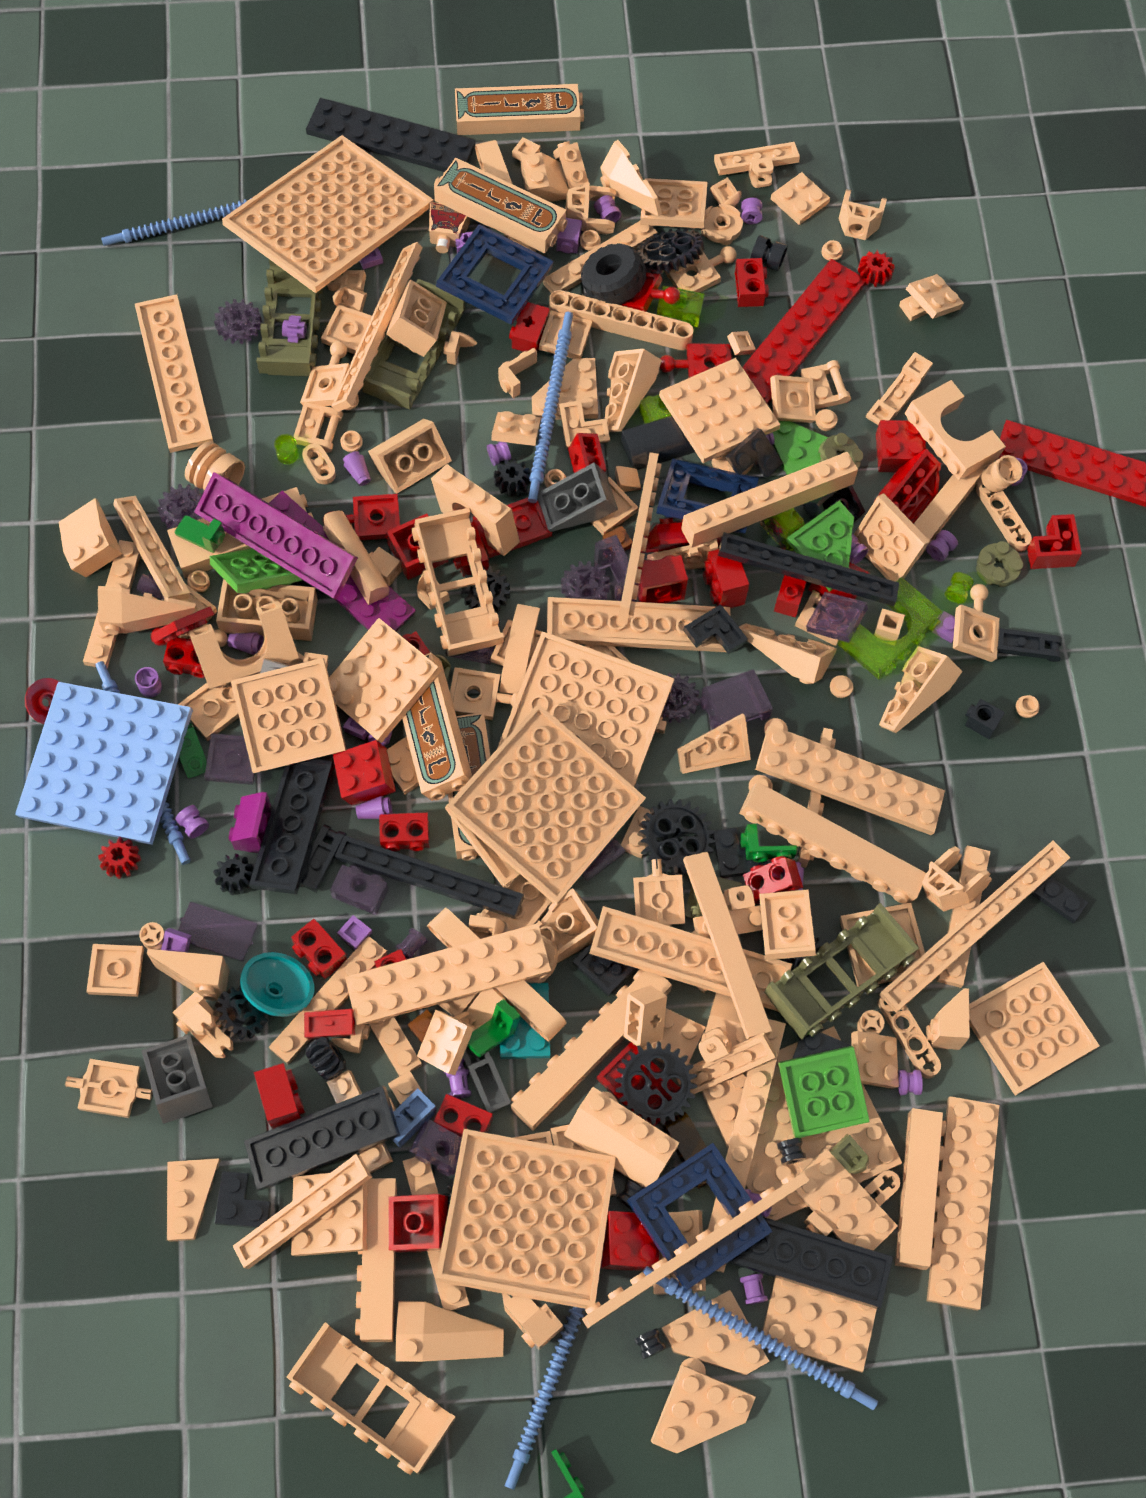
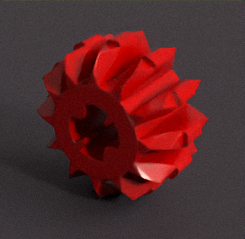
M877 250L875 254L869 251L866 256L861 258L858 273L861 278L864 277L866 279V285L872 283L876 287L878 283L884 286L886 282H890L895 269L894 264H892V257H887L886 252L879 254Z
M118 837L117 843L109 839L108 843L110 846H102L103 854L98 855L99 861L102 862L100 864L101 869L107 870L106 873L109 877L115 874L117 879H121L123 873L130 877L131 872L129 870H138L136 862L141 861L140 855L137 854L139 852L138 847L133 846V842L129 839L124 842L121 837Z

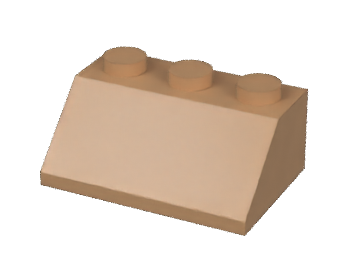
M426 419L420 420L368 451L377 470L396 494L452 461L434 422Z

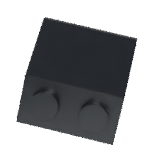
M852 485L802 504L811 520L839 500L854 516V522L866 512Z

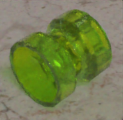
M289 434L279 435L274 441L277 459L283 464H292L299 456L296 440Z
M956 572L952 575L951 585L947 587L945 597L951 602L963 604L967 600L968 591L971 590L974 580L967 574Z

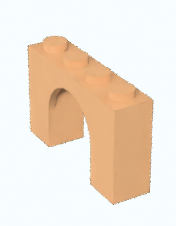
M950 380L913 400L905 415L909 422L920 432L922 438L933 448L935 454L945 463L948 470L959 481L998 459L1006 446L993 430L972 441H960L947 434L942 427L941 417L956 410L965 397L953 381Z
M448 464L431 478L441 512L447 513L469 508L470 512L482 525L488 545L503 556L520 542L511 508Z
M279 601L256 608L264 630V642L261 649L254 656L247 659H233L224 654L219 647L211 624L188 631L209 689H220L227 686L232 680L248 677L257 672L260 673L265 658L286 665L293 663L295 659L299 658Z

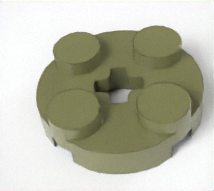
M846 434L832 435L821 443L818 451L821 457L819 462L837 456L836 452L841 454L848 452L859 469L863 453Z
M1000 541L987 545L980 551L977 558L976 571L985 583L1006 587L1018 579L1023 562L1019 553L1014 548L1009 546L1007 542ZM996 561L1002 562L1004 568H996L994 566Z

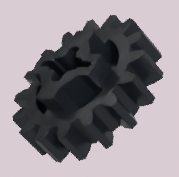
M490 566L488 571H486L487 586L489 591L492 592L493 608L499 612L500 604L506 606V599L510 598V583H506V575L501 576V570L498 569L494 573ZM465 575V578L473 577V576ZM472 586L461 588V597L465 598V606L471 604V609L481 607L476 587L472 589V592ZM499 589H501V592L497 597L496 594L499 593Z
M241 985L237 990L232 986L227 992L224 991L219 996L220 999L214 1004L217 1008L213 1015L219 1016L215 1023L216 1025L222 1024L224 1026L221 1030L222 1033L227 1030L230 1031V1038L238 1034L240 1040H243L246 1035L251 1039L256 1033L259 1034L263 1026L268 1021L265 1018L267 1013L260 1011L246 999Z

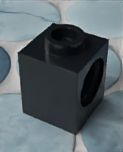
M980 698L977 705L971 704L965 716L968 717L965 726L990 739L1005 712ZM978 715L985 716L987 721L981 720Z

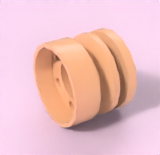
M208 441L199 446L192 454L185 469V478L196 487L205 490L213 472H217L239 485L245 472V464L234 455L226 453V450L219 447L216 443Z

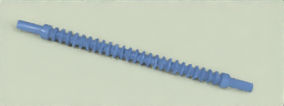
M244 199L243 203L238 201V204L233 202L231 206L226 204V207L221 205L220 208L215 207L214 210L209 208V211L203 210L202 213L197 211V214H194L192 212L190 216L188 214H185V217L180 215L179 219L174 217L173 220H170L168 218L167 222L162 220V223H158L156 221L155 225L150 223V226L144 224L143 228L138 226V229L132 227V230L124 229L122 233L102 237L103 246L122 241L129 243L134 238L135 240H138V237L143 239L144 236L150 237V234L155 236V233L161 234L162 231L167 233V230L173 231L174 228L179 230V227L184 229L186 225L191 227V224L196 226L197 222L202 224L203 221H206L208 223L209 219L214 221V218L220 220L221 216L225 217L247 202V200Z
M565 312L562 329L558 332L554 355L555 360H553L549 386L547 388L548 392L546 393L547 397L545 398L546 402L543 409L544 413L542 414L543 418L541 419V429L538 435L539 440H537L538 445L535 451L536 456H534V462L532 463L534 467L531 469L532 472L529 478L531 486L528 501L530 503L537 502L539 487L544 480L543 474L545 473L544 468L546 467L545 463L548 457L549 441H551V435L553 434L552 430L555 423L554 419L556 418L555 414L557 413L559 393L561 392L563 372L565 371V361L567 360V351L569 350L572 337L570 331L573 319L572 312Z
M104 662L96 663L95 666L103 682L102 689L104 691L120 693L117 689L116 681L111 679ZM165 802L160 822L164 823L162 827L166 829L167 839L174 846L181 864L186 865L191 860L182 842L184 837L178 831L179 826H175L177 821L173 820L174 815L170 814L172 810L168 808L169 803Z
M646 1266L643 1272L647 1276L654 1270ZM665 1277L656 1283L665 1288L664 1292L671 1296L675 1294L676 1299L682 1298V1302H689L690 1307L696 1306V1311L701 1309L703 1315L708 1313L710 1319L715 1317V1322L721 1321L722 1326L728 1325L729 1330L735 1329V1333H742L741 1336L743 1338L747 1336L749 1342L754 1340L756 1346L761 1344L762 1349L768 1348V1353L773 1351L775 1357L780 1355L782 1361L787 1359L789 1365L795 1364L794 1368L800 1367L801 1372L807 1371L808 1376L814 1375L815 1380L821 1379V1384L826 1382L828 1388L833 1386L834 1391H840V1395L847 1399L851 1397L872 1410L877 1406L878 1401L855 1388V1384L851 1381H844L842 1376L838 1378L837 1373L831 1374V1370H824L823 1365L817 1366V1361L810 1362V1357L805 1359L804 1354L798 1355L796 1349L791 1351V1346L785 1347L784 1342L778 1343L777 1338L771 1339L770 1334L766 1336L763 1330L757 1331V1326L752 1328L751 1323L745 1324L744 1319L738 1320V1315L733 1317L731 1311L725 1312L724 1307L719 1309L717 1303L712 1305V1300L706 1301L705 1296L699 1297V1293H692L691 1288L685 1291L683 1286L679 1285L678 1280Z
M573 1307V1309H569L570 1317H566L568 1323L563 1324L565 1330L560 1332L562 1338H558L560 1343L558 1346H555L556 1353H552L554 1359L549 1361L551 1367L546 1368L548 1374L543 1376L545 1382H541L543 1387L542 1390H538L539 1397H535L537 1403L532 1405L534 1411L529 1412L531 1419L526 1420L528 1426L523 1428L525 1434H521L522 1442H518L520 1447L515 1449L513 1454L515 1460L505 1483V1487L515 1490L524 1463L527 1464L530 1459V1454L528 1453L529 1450H533L531 1444L536 1443L534 1437L539 1435L537 1429L542 1427L540 1421L545 1419L543 1413H547L545 1408L547 1405H550L548 1400L553 1398L551 1392L556 1390L554 1384L559 1383L557 1377L562 1375L560 1369H564L563 1361H567L565 1355L570 1354L568 1348L573 1346L571 1340L576 1338L574 1332H578L576 1327L581 1325L579 1319L584 1317L582 1311L586 1310L584 1308Z

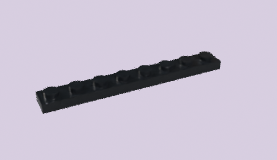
M726 532L722 535L718 552L720 557L890 606H894L897 601L899 582Z
M345 835L335 854V858L338 861L516 919L524 899V894Z

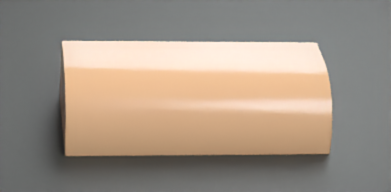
M333 511L325 514L323 530L329 540L358 557L350 575L367 604L370 605L388 596V585L344 512Z

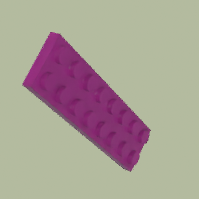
M213 472L194 513L210 523L213 519L222 522L225 532L334 599L339 598L358 559L357 556L217 472Z
M283 490L269 502L272 506L329 540L323 530V526ZM349 575L339 598L334 599L367 630L380 618L397 632L416 612L391 587H389L388 596L368 605L351 575Z

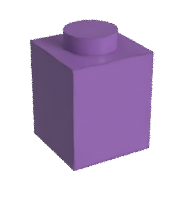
M566 218L568 223L563 232L560 231L557 235V251L577 254L582 220Z

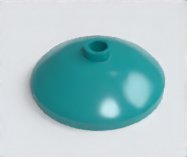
M268 952L256 955L245 964L241 973L240 984L246 999L254 1007L269 1015L285 1017L298 1014L310 1004L314 995L313 978L307 968L298 960L286 954Z

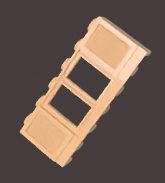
M469 508L415 519V528H412L414 542L418 541L420 547L417 550L419 561L424 563L426 571H423L424 581L426 585L430 584L432 591L428 593L431 606H436L437 614H434L437 628L441 627L443 636H440L443 650L447 649L448 657L502 644L504 635L500 633L498 627V614L494 612L492 592L489 591L487 586L486 570H483L481 564V551L476 545L475 529L471 527ZM467 555L473 577L438 585L432 563ZM475 585L481 607L445 615L440 593Z
M326 1322L287 1375V1378L292 1381L289 1387L301 1396L306 1391L313 1397L310 1401L322 1411L326 1407L335 1413L332 1418L345 1427L349 1423L355 1427L354 1435L365 1443L369 1439L378 1444L375 1449L387 1459L393 1455L400 1461L397 1466L409 1475L413 1471L418 1475L420 1474L456 1419L453 1414L444 1410L410 1383L397 1376L392 1370L357 1347L348 1338L331 1328ZM358 1364L378 1378L379 1382L354 1417L333 1402L332 1398L355 1365ZM387 1385L410 1403L384 1439L363 1424L362 1421Z

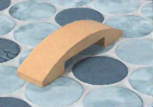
M914 352L890 388L867 413L866 418L879 425L880 420H893L914 394L933 363Z
M517 604L509 635L499 693L513 695L519 692L526 675L533 637L537 627L540 612L538 607Z

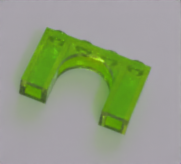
M902 577L896 581L899 582L897 601L894 606H888L896 613L905 615L904 621L907 626V634L895 641L882 640L874 636L856 620L841 634L838 645L878 680L884 674L889 676L896 668L895 664L899 660L904 661L911 653L910 649L914 645L919 646L925 640V634L929 630L933 632L941 623L939 619L943 611Z

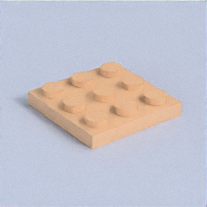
M645 178L658 197L662 215L656 216L642 209L640 225L704 229L707 182Z
M884 493L876 498L854 533L858 538V542L864 544L869 549L865 557L886 579L899 582V585L930 542Z
M911 903L885 907V909L919 947L914 955L916 959L909 966L904 968L902 965L896 969L898 973L890 980L882 979L878 984L894 981L925 954ZM874 910L840 916L842 931L844 929L848 931L862 916L867 917ZM849 945L847 950L856 984L859 987L876 973L855 948Z
M330 1173L294 1177L293 1201ZM368 1181L292 1237L291 1255L297 1257L367 1251Z

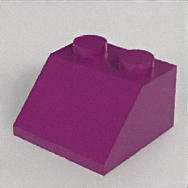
M267 792L241 797L240 805L237 804L235 806V827H231L229 832V841H231L234 850L259 853L272 811Z

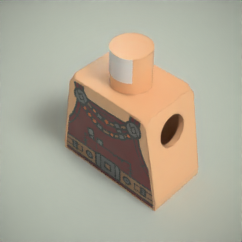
M430 202V242L436 244V250L439 253H447L449 246L456 247L455 240L460 239L461 233H466L470 225V217L443 204Z

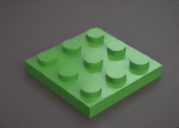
M252 548L210 556V565L237 593H248L255 589H270L272 586L281 584L291 585L293 582L302 581L295 574Z
M853 1046L778 1062L794 1138L870 1122Z

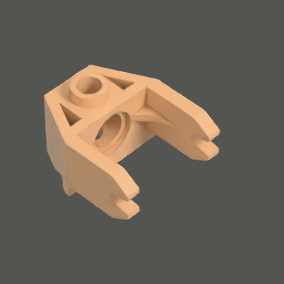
M590 183L568 189L565 208L566 218L582 220L581 231L583 232L587 230H594L598 234H611L614 232L615 222L606 219L588 218L589 201H597L602 196L610 195L615 201L616 190L610 187L589 186Z
M846 189L839 215L844 235L866 240L880 228L887 199H881L879 208L850 202L851 190Z
M956 846L947 850L934 863L930 862L929 871L925 874L922 881L926 897L943 912L970 903L992 880L989 877L990 873L984 870L979 872L963 887L949 876L947 872L962 857V854L959 853L960 849Z
M194 992L173 1012L179 1020L176 1025L185 1034L190 1032L216 1058H225L223 1049L226 1048L232 1051L233 1042L219 1029L222 1024L216 1025L215 1022L219 1016H214V1010L207 1001Z
M502 1294L505 1312L524 1333L521 1337L530 1348L536 1346L540 1350L563 1329V1324L546 1303L539 1309L530 1298L513 1295V1298H511L507 1294Z

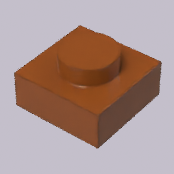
M623 526L604 534L602 540L613 556L632 548L633 541Z
M428 1009L408 1024L409 1029L421 1043L433 1017Z

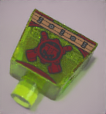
M792 508L761 520L760 525L782 549L791 551L792 547L786 540L804 526V520Z

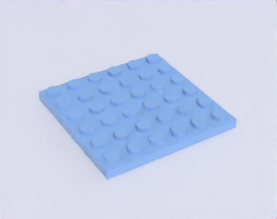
M58 682L15 815L20 818L153 845L184 742V736L186 735L193 712L192 708Z

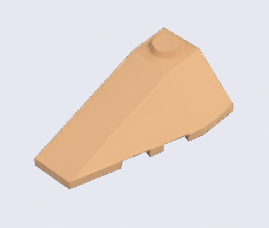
M619 140L615 141L601 166L602 177L600 179L603 187H610L616 190L617 197L656 216L662 215L657 195L647 180H643L636 164L632 165L628 159L630 154Z
M645 349L616 351L614 353L608 373V378L611 379V387L607 389V396L610 397V400L605 410V419H607L609 432L623 430L656 380L662 360Z
M98 586L99 624L103 632L110 635L127 634L168 625L175 620L198 611L196 603L173 598H165L162 601L152 597V594L149 593L138 596L129 594L130 589Z
M747 623L739 626L748 638L749 643L789 674L800 678L799 681L805 684H814L822 679L837 648L808 639V642L796 641L795 636L790 634L776 636L773 630Z
M917 646L902 669L904 676L901 682H897L894 688L897 691L894 699L889 701L879 725L882 728L897 733L950 690L962 671L948 656Z
M572 888L565 893L557 904L552 903L548 908L547 914L541 921L537 922L541 935L549 938L559 952L557 963L592 944L599 922L592 910L575 889Z
M426 1301L398 1302L396 1361L423 1362L503 1357V1328L457 1314V1312L437 1307Z

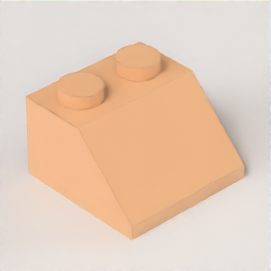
M542 152L521 155V174L525 191L549 202L567 199L568 187L561 162Z
M964 988L937 1013L934 1019H931L930 1025L926 1026V1039L930 1040L932 1048L960 1050L970 1038L969 989Z

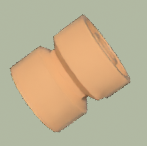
M1002 456L982 471L981 479L983 485L991 492H1001L1020 480L1022 476L1021 463L1013 456Z

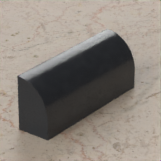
M673 416L622 431V446L631 467L637 470L647 467L650 453L659 454L657 463H663L695 453V450Z

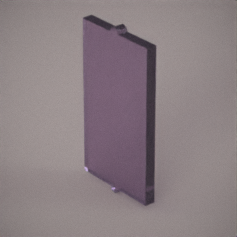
M190 902L184 917L180 918L181 924L178 931L192 935L191 945L243 962L248 947L253 944L252 938L258 924Z

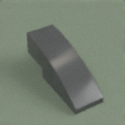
M466 1047L463 1055L464 1063L486 1111L492 1112L510 1104L511 1101L489 1052L478 1057Z

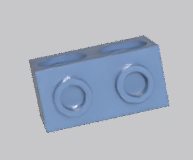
M418 1088L394 1111L400 1136L392 1140L399 1148L437 1113L436 1106Z

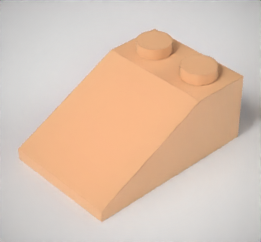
M410 280L393 314L386 335L408 347L412 352L424 357L437 341L447 302Z
M98 499L91 500L59 522L63 552L71 569L80 575L88 577L123 554Z
M148 949L147 955L157 969L193 992L203 996L205 1000L217 1001L219 996L224 991L226 992L229 968L223 956Z
M716 993L705 1032L720 1027L732 1043L731 1047L747 1039L732 997Z

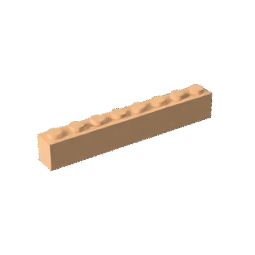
M848 452L842 453L686 514L683 517L682 532L691 548L721 537L724 532H734L853 485L858 468Z
M759 782L750 789L739 813L745 816V819L749 822L758 823L771 834L786 838L790 844L808 850L814 857L823 858L830 862V865L834 868L847 871L853 878L871 884L875 890L893 896L894 900L899 903H911L918 897L926 874L922 870Z
M640 969L633 977L635 981L629 987L624 985L616 994L618 998L612 1004L607 1002L600 1009V1016L595 1021L589 1020L582 1028L583 1033L577 1039L572 1037L564 1046L566 1050L560 1056L554 1055L547 1063L548 1068L542 1074L540 1072L536 1073L529 1081L531 1085L525 1091L520 1090L511 1099L513 1102L511 1104V1111L534 1131L625 1038L624 1027L628 993L651 985L667 996L671 991L672 984L666 978Z

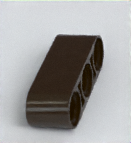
M683 1112V1116H676L675 1121L670 1119L663 1124L665 1133L679 1142L676 1152L682 1163L706 1148L705 1143L686 1112ZM704 1181L696 1187L700 1189L707 1185V1183Z

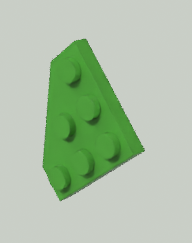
M778 421L780 428L773 432L775 439L774 448L783 462L781 467L786 472V475L819 463V460H821L820 453L818 454L819 447L828 437L790 421Z
M839 500L790 535L786 542L798 554L849 568L854 516Z

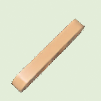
M980 478L976 485L977 495L1009 545L1016 551H1025L1032 540L1030 532L1003 490L1001 492H991L987 488H983L982 479ZM1000 501L1004 507L997 509L992 505V502ZM1010 518L1014 521L1015 525L1007 526L1003 520ZM1017 537H1018L1019 539H1024V540H1025L1024 543H1023L1022 541H1018V542H1017V541H1016Z
M880 996L878 1007L915 1069L920 1070L924 1078L930 1079L935 1077L941 1069L940 1060L908 1007L905 1005L901 1009L902 1011L897 1012L892 1017L890 1014L894 1010L889 1005H885L884 999ZM899 1017L906 1018L909 1022V1027L907 1029H900L896 1025V1019ZM913 1038L920 1040L922 1049L919 1051L912 1050L909 1046V1040ZM925 1051H927L928 1054H926L924 1058L927 1061V1063L934 1064V1067L932 1068L933 1072H931L930 1069L925 1070L923 1068V1066L926 1064L923 1057H921L919 1060L916 1057L921 1056Z

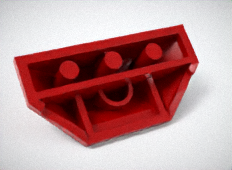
M928 449L922 450L896 471L879 495L884 493L914 524L938 494L941 463Z
M673 517L659 518V522H655L650 526L649 535L644 536V538H648L646 551H641V553L666 551L690 545L682 532L683 519L673 521ZM721 537L716 538L718 547L720 546Z

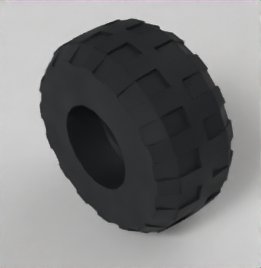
M617 243L601 247L592 253L584 263L581 279L590 298L609 304L622 305L632 300L641 291L646 281L647 271L641 256L635 248Z

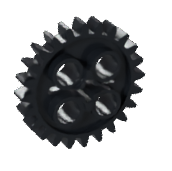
M680 228L676 231L669 229L666 233L661 231L660 235L653 234V238H646L647 242H641V246L637 247V251L645 264L646 271L651 270L652 274L656 271L662 274L664 271L670 273L673 269L679 271L680 267L687 268L686 264H694L693 260H699V255H703V250H705L703 239L699 232L695 233V230L688 231V228L683 231Z
M669 799L666 805L661 801L658 804V808L653 806L650 809V813H646L643 816L646 821H642L639 824L644 829L637 833L638 836L644 837V839L638 842V845L645 846L641 854H649L646 860L647 863L656 859V869L658 868L657 859H662V874L670 870L671 875H676L679 871L683 877L687 873L683 861L686 856L704 852L711 854L714 851L709 846L713 845L715 840L709 837L715 831L708 830L707 828L712 822H704L703 819L706 813L699 815L698 806L693 810L690 809L691 802L682 806L681 799L675 805L672 799ZM681 820L688 822L690 829L684 828ZM658 823L664 824L667 827V832L661 831ZM689 834H696V837H695V836H687V835H689ZM658 838V839H667V840H664V841H662V842H658L656 839ZM686 843L694 847V852L687 850ZM663 846L669 847L672 855L665 854Z
M648 1041L647 1049L645 1050L640 1045H637V1054L629 1050L631 1059H621L626 1065L625 1068L617 1067V1071L622 1074V1077L615 1078V1081L621 1083L622 1086L617 1087L615 1091L624 1094L618 1100L619 1102L627 1101L628 1103L625 1105V1108L628 1110L633 1108V1113L636 1115L641 1114V1118L645 1121L647 1117H650L652 1125L655 1124L656 1118H660L662 1124H665V1117L667 1116L672 1121H675V1112L683 1116L684 1113L681 1107H691L687 1098H695L690 1089L697 1088V1084L691 1082V1079L696 1078L697 1075L689 1073V1070L694 1066L692 1063L684 1064L688 1058L687 1055L678 1057L680 1053L679 1048L671 1052L670 1043L664 1049L661 1048L660 1041H657L655 1048H652ZM655 1058H661L664 1061V1067L660 1071H653L650 1068L651 1061ZM641 1065H644L655 1079L662 1078L660 1084L672 1097L670 1101L664 1097L656 1086L650 1087L652 1082L641 1070ZM635 1075H642L645 1078V1084L640 1088H635L631 1085V1079ZM674 1077L681 1081V1085L676 1091L667 1088L668 1080ZM653 1094L659 1095L662 1099L658 1107L648 1105V1098Z

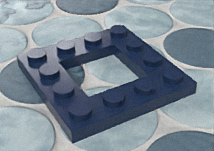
M479 224L439 277L436 287L512 325L552 269L554 261ZM486 253L521 270L505 295L469 278Z
M672 459L656 514L669 518L683 519L684 515L709 506V504L684 499L689 483H694L701 487L716 488L720 491L732 492V497L757 487L759 478L743 474L738 475L730 471ZM747 526L734 532L746 533Z
M714 1143L627 1200L667 1261L676 1256L674 1253L676 1249L688 1242L665 1209L666 1206L706 1181L726 1213L730 1214L732 1218L741 1213L740 1207L751 1201V1198ZM760 1214L675 1270L674 1274L685 1291H687L773 1231Z

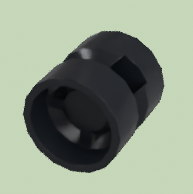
M759 235L750 258H762V264L765 263L767 268L779 271L788 245L778 241L772 243L770 238Z

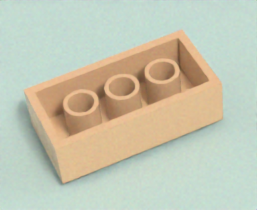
M223 579L216 618L218 628L226 634L257 632L264 637V630L256 608L279 601L292 639L312 641L318 602L315 587L276 585L270 589H255L248 593H237Z

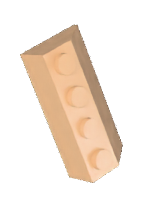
M594 1087L591 1088L578 1108L564 1134L565 1137L588 1152L616 1157L614 1169L643 1188L660 1177L679 1145L678 1141Z

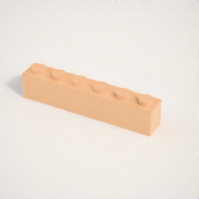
M912 1108L908 1113L895 1266L927 1270L935 1262L936 1249L932 1248V1240L937 1236L938 1223L934 1222L935 1212L939 1211L940 1197L936 1196L937 1186L940 1187L942 1181V1171H938L939 1161H942L944 1156V1146H940L941 1136H944L946 1131V1121H942L943 1113Z
M396 1178L368 1180L367 1251H358V1255L362 1254V1265L357 1266V1281L362 1282L361 1292L356 1294V1308H361V1317L356 1319L355 1335L360 1336L361 1342H394L396 1252L389 1251V1197L397 1196Z

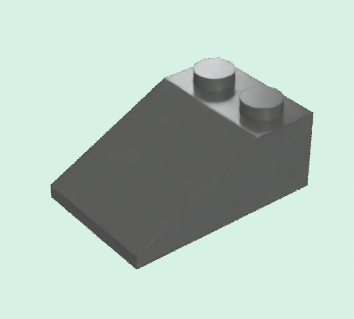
M595 463L538 492L540 506L550 532L600 520L618 510L607 475Z
M190 1034L141 1050L155 1103L163 1124L213 1107Z

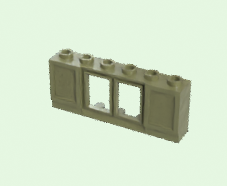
M269 259L270 268L266 271L268 287H265L264 290L266 305H263L264 324H261L262 342H259L260 358L257 357L259 373L284 376H310L312 367L316 366L314 348H318V335H315V331L320 328V318L317 317V312H321L319 294H323V288L317 293L313 292ZM278 296L311 298L310 314L276 313ZM291 315L301 316V322L309 323L307 340H298V343L288 342V339H274L275 322L289 320Z
M420 279L417 280V284L447 302L437 341L426 353L417 373L387 362L395 346L408 351L411 350L386 335L380 342L378 353L372 360L371 369L366 374L362 387L363 392L409 410L441 355L445 341L449 340L451 332L454 331L465 311V301Z
M879 903L867 917L862 916L848 931L844 929L830 944L827 942L822 945L816 956L811 958L807 956L793 971H786L775 984L773 981L769 983L764 993L801 1039H804L809 1034L813 1037L823 1029L822 1024L828 1020L832 1023L841 1016L843 1008L846 1006L849 1009L861 1000L859 997L866 992L869 995L879 987L878 982L882 979L888 981L898 973L896 969L903 965L904 968L909 966L916 959L914 955L919 947L885 907ZM849 945L855 948L876 973L859 987L854 984L833 958ZM825 963L850 992V994L832 1007L807 978L808 975Z

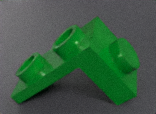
M187 515L184 516L174 531L176 536L212 553L216 551L225 537L222 522L213 519L208 526Z
M192 723L188 725L179 755L188 778L198 776L210 770Z
M747 824L745 832L741 833V846L746 849V860L765 862L768 859L779 856L794 859L798 851L796 845L759 846L757 824Z
M502 999L496 1003L492 1019L472 1032L467 1047L476 1056L481 1057L515 1034L521 1015L513 1006H510Z
M556 1449L553 1450L551 1454L573 1491L564 1498H583L581 1493L585 1489L577 1476L572 1478L568 1468L571 1467V1464L565 1453L561 1452L559 1454Z

